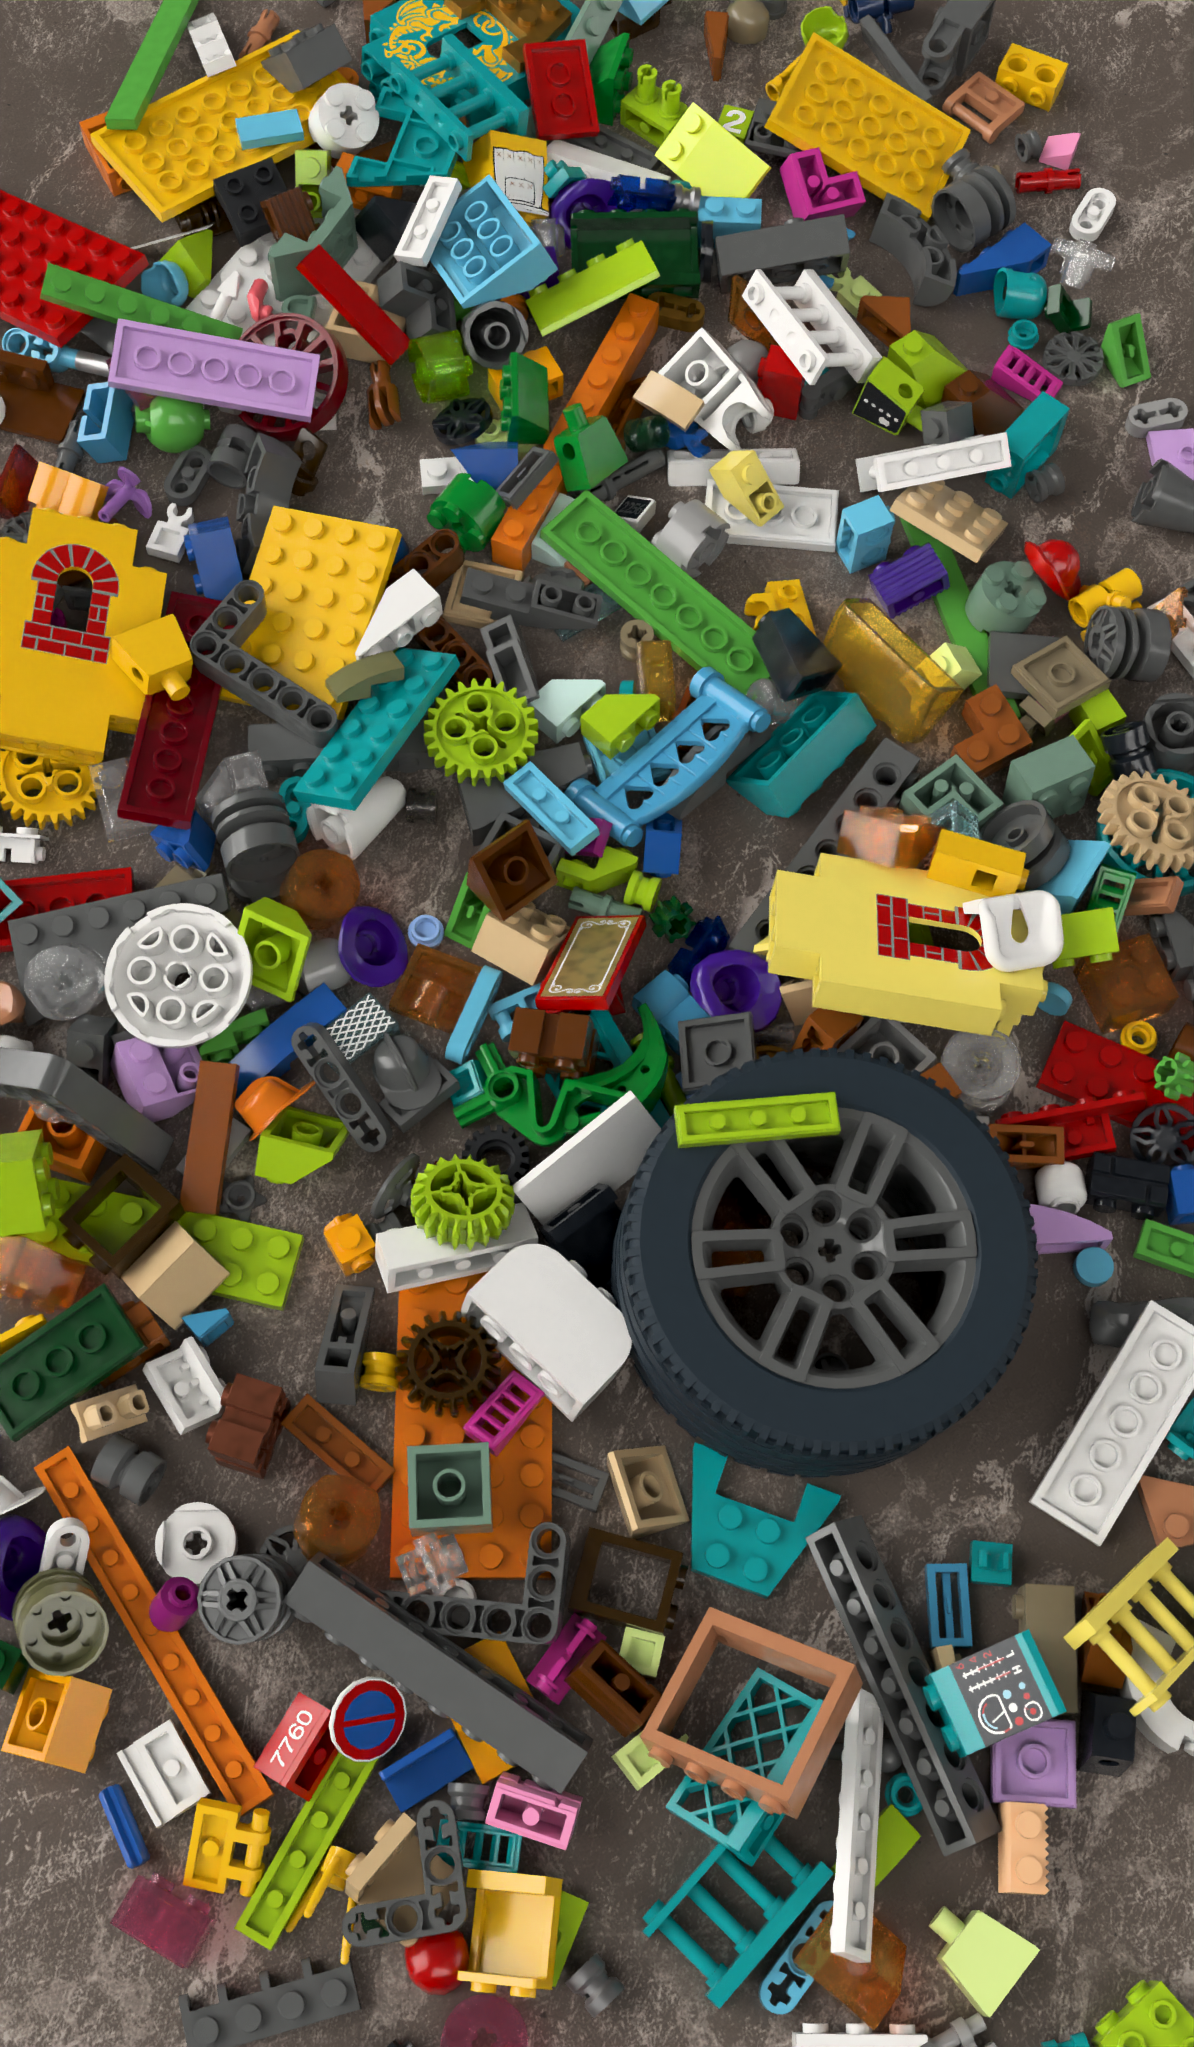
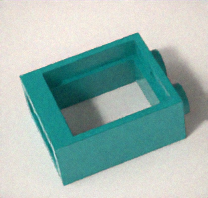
M1042 391L1005 431L1007 432L1011 467L987 471L984 482L989 484L996 492L1012 499L1025 485L1026 473L1034 469L1038 470L1057 450L1070 408Z

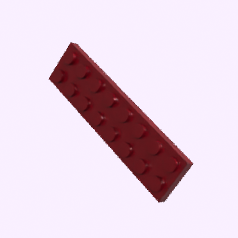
M171 591L165 616L174 614L189 650L192 636L222 601ZM227 625L223 629H232L235 626ZM207 650L202 652L201 654L209 655L212 654L214 651ZM194 663L192 665L191 678L185 681L190 688V692L186 697L173 701L166 690L145 696L117 809L118 818L183 830L191 828L222 691V686L201 674L195 668Z

